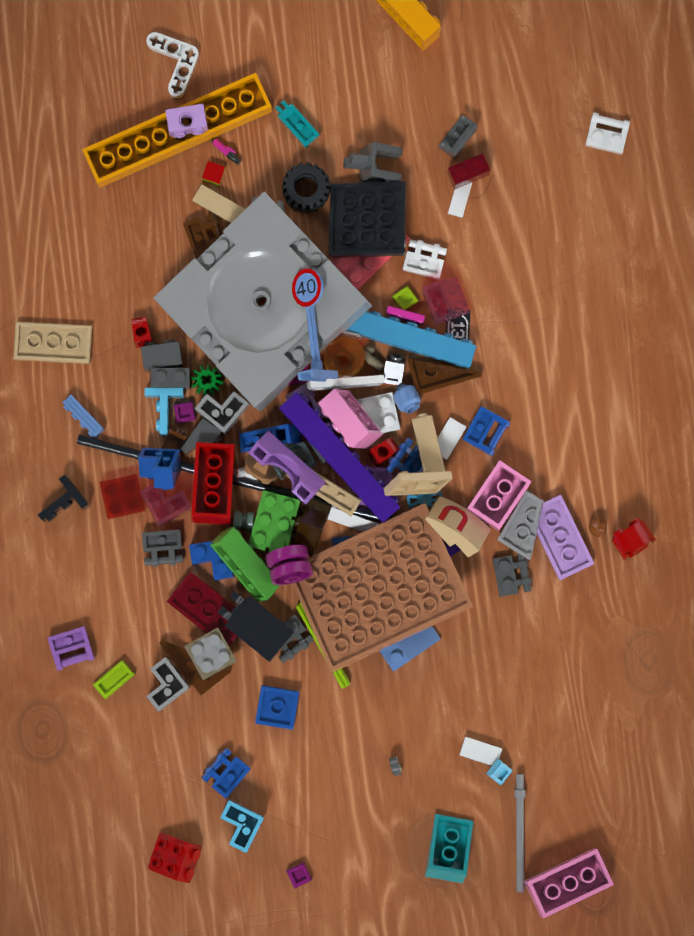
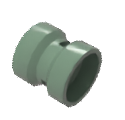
M235 511L233 527L237 530L243 527L247 531H252L254 512L243 514L241 511Z

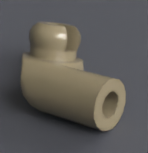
M366 345L365 349H362L363 357L370 366L380 372L385 364L372 355L375 349L370 345Z

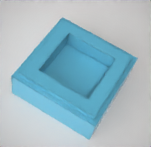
M497 758L486 774L502 785L513 770Z

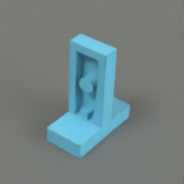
M145 388L146 398H160L156 402V411L160 412V419L156 420V431H160L161 436H168L169 398H184V389Z

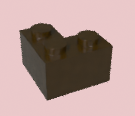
M311 499L308 505L304 504L300 512L301 516H298L295 523L297 530H293L290 538L293 541L292 545L306 546L309 556L312 557L332 507L314 499Z

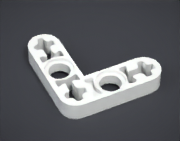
M157 32L150 33L146 40L149 49L178 60L168 90L173 98H181L187 90L199 59L198 50L193 45ZM158 38V41L164 44V50H162L161 44L156 43L153 46L151 40ZM172 43L178 46V50L175 53H170L167 50L168 46ZM190 51H193L195 57H190L189 64L184 63L188 59L186 52L190 53ZM182 67L188 68V75L180 76L178 74L179 69ZM175 78L181 81V91H177V93H174L173 89L178 84V80H175Z

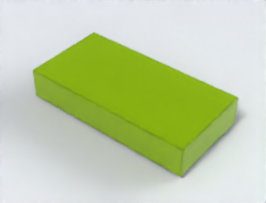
M121 660L95 682L93 686L106 700L135 674L124 660Z

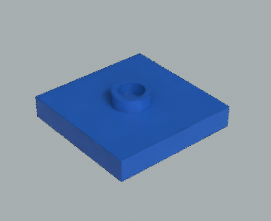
M261 685L255 724L293 730L300 692Z

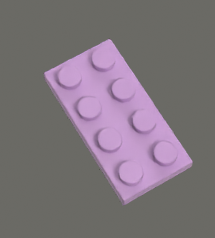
M559 495L544 502L537 536L560 581L593 565L594 562L562 496Z

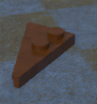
M407 359L413 383L419 395L482 377L481 372H476L475 370Z
M165 640L159 642L201 696L231 673L224 668L209 678L202 680L186 650Z

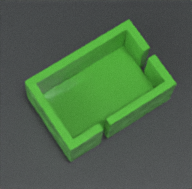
M263 490L249 540L252 548L266 552V549L269 548L270 553L276 549L289 546L295 526V521L291 519L292 517L297 519L301 501Z

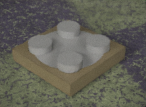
M219 628L184 646L202 680L237 662Z

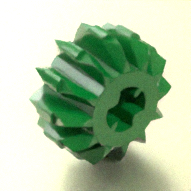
M208 364L207 370H204L203 365L200 366L201 372L194 370L197 377L193 376L191 380L196 382L192 384V388L199 387L196 390L197 394L204 390L203 396L205 397L208 391H210L211 396H214L213 389L220 392L221 389L217 385H223V381L217 379L223 375L222 373L216 374L218 371L217 367L211 371V365ZM204 377H205V378L211 377V378H210L211 383H210V384H209V383H206V384L204 385V384H203V383H204L203 378H204Z

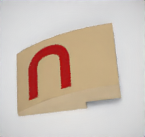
M443 497L437 498L425 518L450 547L456 544L467 557L480 550L491 531L472 512Z

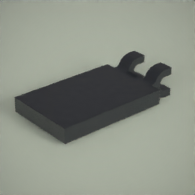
M234 591L230 598L238 605L231 613L222 606L218 613L228 620L225 626L270 662L294 632L252 597L248 596L245 600Z

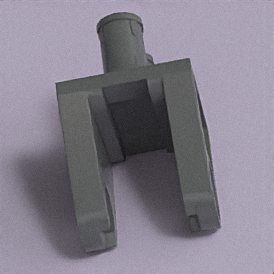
M371 142L361 149V154L351 152L349 157L345 156L343 168L358 169L360 171V183L402 181V174L377 169L375 158H399L403 154V148Z

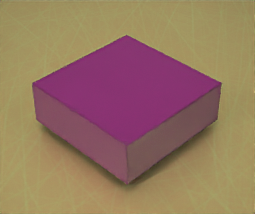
M192 401L174 404L177 424L196 421Z
M304 862L286 870L294 889L312 881Z

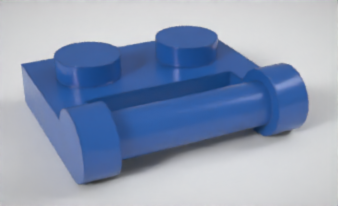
M481 406L462 440L487 455L493 456L497 443L511 423ZM495 421L499 423V426L488 446L482 443Z

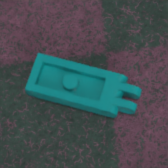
M284 100L280 103L285 109L282 110L277 105L275 107L279 113L277 117L298 141L307 148L320 134L292 103L288 105Z

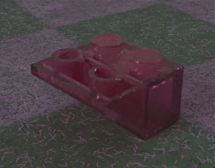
M457 277L440 280L422 287L421 291L435 326L471 313Z

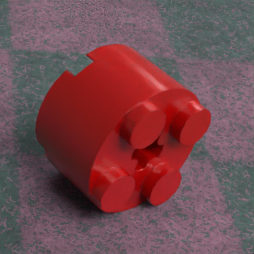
M637 518L629 523L630 526L627 529L621 528L613 533L614 536H612L611 542L624 561L627 560L628 556L631 558L645 550L650 541L652 544L656 541L644 520L641 521Z

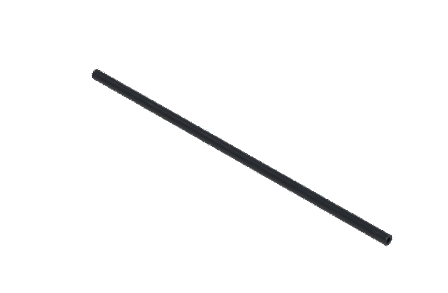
M79 435L77 439V444L137 460L141 450ZM181 461V471L194 474L195 464ZM233 474L232 484L262 492L264 490L300 500L291 492L292 489L273 484H263L261 481L246 477L236 478ZM314 496L312 498L316 501L336 508L335 506L331 505L319 496ZM357 507L353 513L355 516L381 522L370 509ZM391 515L386 521H388V520H390V519H392V518H394V517H396V516Z

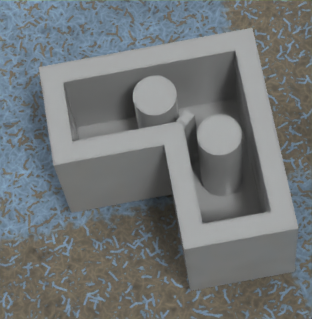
M233 392L222 406L206 394L195 407V410L226 435L250 405L236 392Z
M167 657L150 669L162 684L146 696L158 712L162 711L190 689L189 685Z

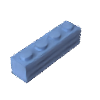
M72 395L62 402L67 412L70 410L73 413L71 416L75 420L78 419L80 421L79 424L84 429L87 428L89 430L87 433L91 437L97 438L104 431L101 425Z

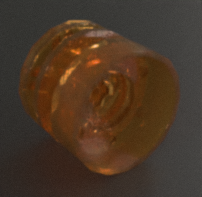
M340 337L333 340L327 347L324 355V370L338 371V378L357 377L364 365V349L353 338ZM346 358V363H344V365H341L340 360Z

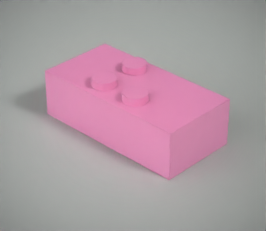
M595 848L524 881L541 918L550 916L614 885L598 849Z

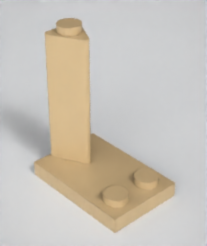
M424 413L412 419L424 472L409 473L408 471L398 473L384 488L385 496L436 494L453 479L451 471L445 472L432 415L428 416V414Z

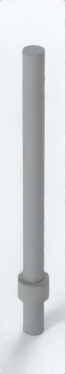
M516 774V790H514V798H516V892H524V798H526V790H524V774Z

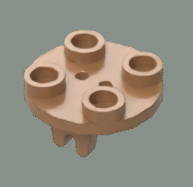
M250 454L245 459L244 471L260 480L263 484H270L271 481L279 478L281 474V468L274 465L262 466Z

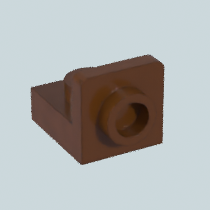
M178 428L175 431L170 429L161 449L180 450L181 454V448L188 440L185 437L186 433Z

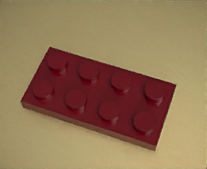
M189 572L166 602L206 634L219 628L230 647L238 636L225 626L228 620L221 616L218 611L223 606L231 613L235 606L192 572Z

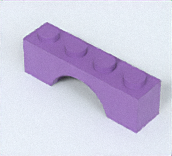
M269 431L248 452L262 466L274 465L284 470L292 482L291 492L305 504L326 483Z

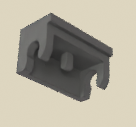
M465 116L460 117L438 148L456 159L477 131L478 125Z

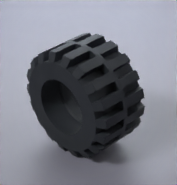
M301 162L296 167L295 165L292 166L291 170L285 173L286 176L283 178L282 185L283 196L286 203L293 210L297 209L300 213L302 211L310 213V211L316 212L319 207L322 208L330 195V182L322 168H318L317 164L311 165L310 162H306L303 165ZM302 179H311L317 184L318 188L314 195L302 197L296 193L295 185Z

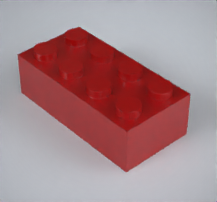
M196 442L191 523L230 525L235 444Z

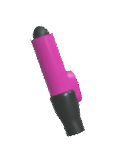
M217 138L211 139L212 144L227 156L229 160L237 165L241 163L242 160L238 158L236 152L231 147H226Z

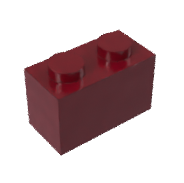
M482 153L449 167L447 174L455 190L489 176L490 168Z

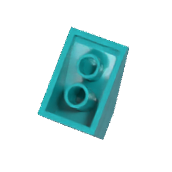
M435 814L425 877L463 884L468 869L473 821Z

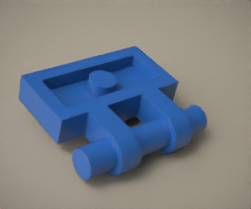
M409 438L406 439L404 444L401 443L399 446L400 450L394 458L390 459V464L386 468L390 473H393L397 468L398 472L395 474V477L403 471H408L409 473H421L423 471L418 445H415L413 450L410 449L414 442ZM405 454H407L408 457H407V459L404 461V463H403V464L400 463V461L403 459V457L405 456Z
M227 748L222 753H218L217 759L210 767L208 766L205 769L206 772L201 777L205 782H208L213 777L216 781L211 787L225 799L251 770L237 756L232 762L229 761L227 758L232 752ZM222 764L226 765L227 768L219 775L216 771Z

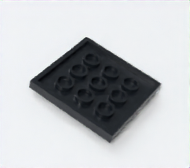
M406 181L331 184L329 258L405 256Z

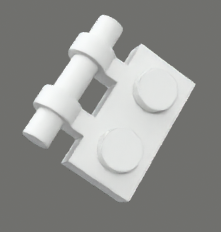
M410 239L409 247L416 249L415 253L407 251L403 271L439 280L444 260L438 259L437 256L438 254L445 256L447 248L440 247L439 244L423 243L424 241L419 239L418 241ZM421 250L432 252V256L422 255Z

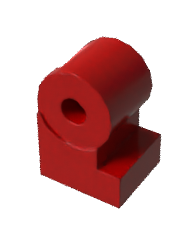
M147 317L131 319L136 348H141L145 346V343L152 342Z
M391 437L370 449L367 454L374 465L378 467L400 449Z

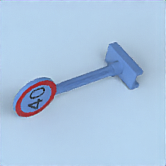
M311 268L299 271L292 283L294 300L302 307H306L312 357L311 369L298 372V380L326 382V379H338V371L323 370V364L320 360L314 305L322 297L324 283L318 271Z

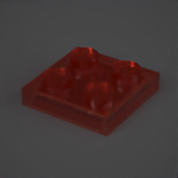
M137 474L99 482L108 520L145 512Z

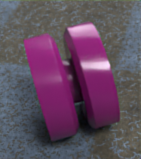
M304 545L285 546L271 551L265 557L267 566L272 569L269 575L273 585L297 583L309 578L313 574L311 563L306 561L309 558L307 547Z

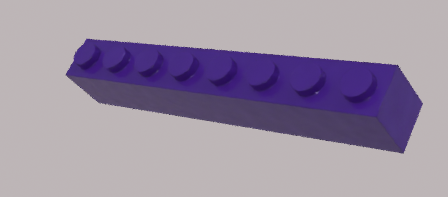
M296 392L279 407L281 412L382 523L400 508L398 498L395 495L385 496L384 488L386 485L380 479L376 481L372 476L374 472L368 465L363 466L359 462L360 456L354 450L350 452L341 436L338 438L333 433L335 431L333 426L329 422L324 423L320 419L322 414L315 407L311 409L307 404L309 400L303 393L299 395Z

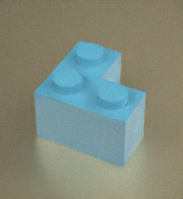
M229 800L220 817L237 826L229 845L247 853L264 816Z

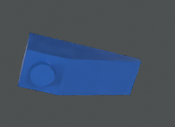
M292 424L239 434L241 453L249 452L255 443L268 431L286 447L302 445L300 432Z

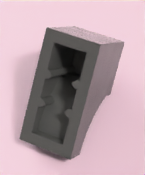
M203 418L185 442L181 451L189 455L196 449V442L220 444L223 439L221 436L223 433Z

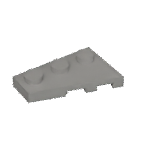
M526 490L497 540L526 559L531 560L544 500Z

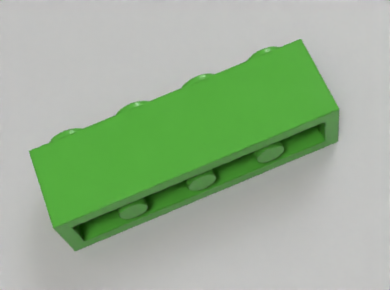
M234 527L224 529L210 544L257 602L268 600L280 586L271 583L270 570L266 567L265 562L257 556L252 546L242 538L241 533Z

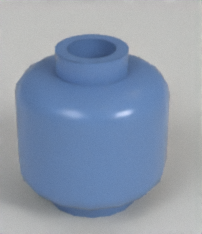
M402 384L396 388L393 400L401 412L409 414L420 407L421 397L413 385L406 386V384Z

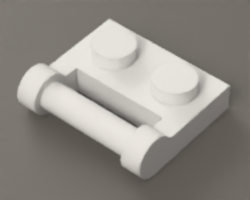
M593 112L585 146L622 155L630 121L616 120ZM600 123L621 128L622 131L617 133L596 128V124Z

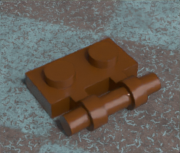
M214 214L207 215L208 223L203 224L201 217L183 223L196 259L221 236L220 224L215 219ZM209 229L212 230L214 238L210 240L206 233Z

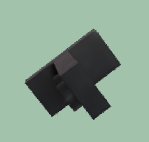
M65 474L59 480L68 491L38 514L43 522H50L58 516L57 512L62 508L63 510L69 508L73 504L72 501L74 499L83 510L90 507Z

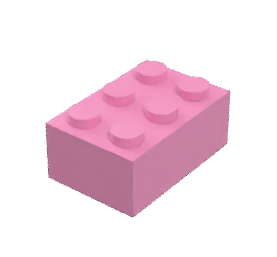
M334 388L318 403L322 408V414L330 418L333 422V428L344 436L343 440L349 447L367 449L383 435L349 390Z
M499 460L467 510L499 531L532 481Z

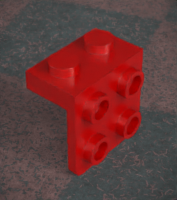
M160 833L148 869L173 880L190 883L194 876L197 861L201 855L202 846Z

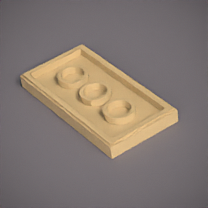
M16 322L13 359L90 364L93 326Z

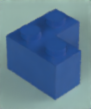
M142 448L138 457L140 477L154 479V488H161L163 490L174 489L182 470L180 450Z
M213 541L189 545L192 565L211 563L215 581L234 578V573L210 546Z

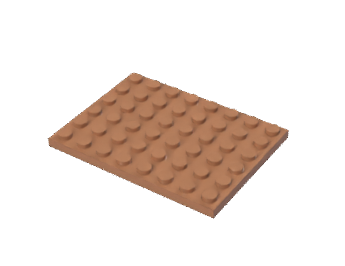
M425 503L309 557L306 561L311 563L312 576L303 581L293 583L332 673L473 607L441 536L425 520L429 513Z

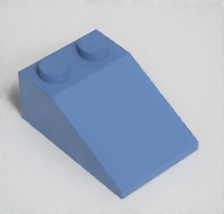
M431 626L379 652L394 672L441 640V638Z

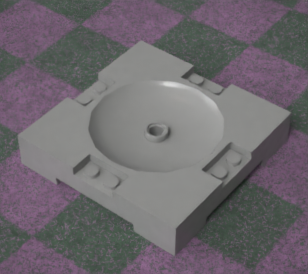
M265 192L224 229V234L200 257L194 258L153 297L250 404L259 411H262L288 386V383L298 372H301L312 361L306 307L297 304L292 294V283L299 271L306 268L314 269L321 275L324 283L322 297L314 305L320 353L372 307L369 301ZM262 298H266V304L259 306V301Z

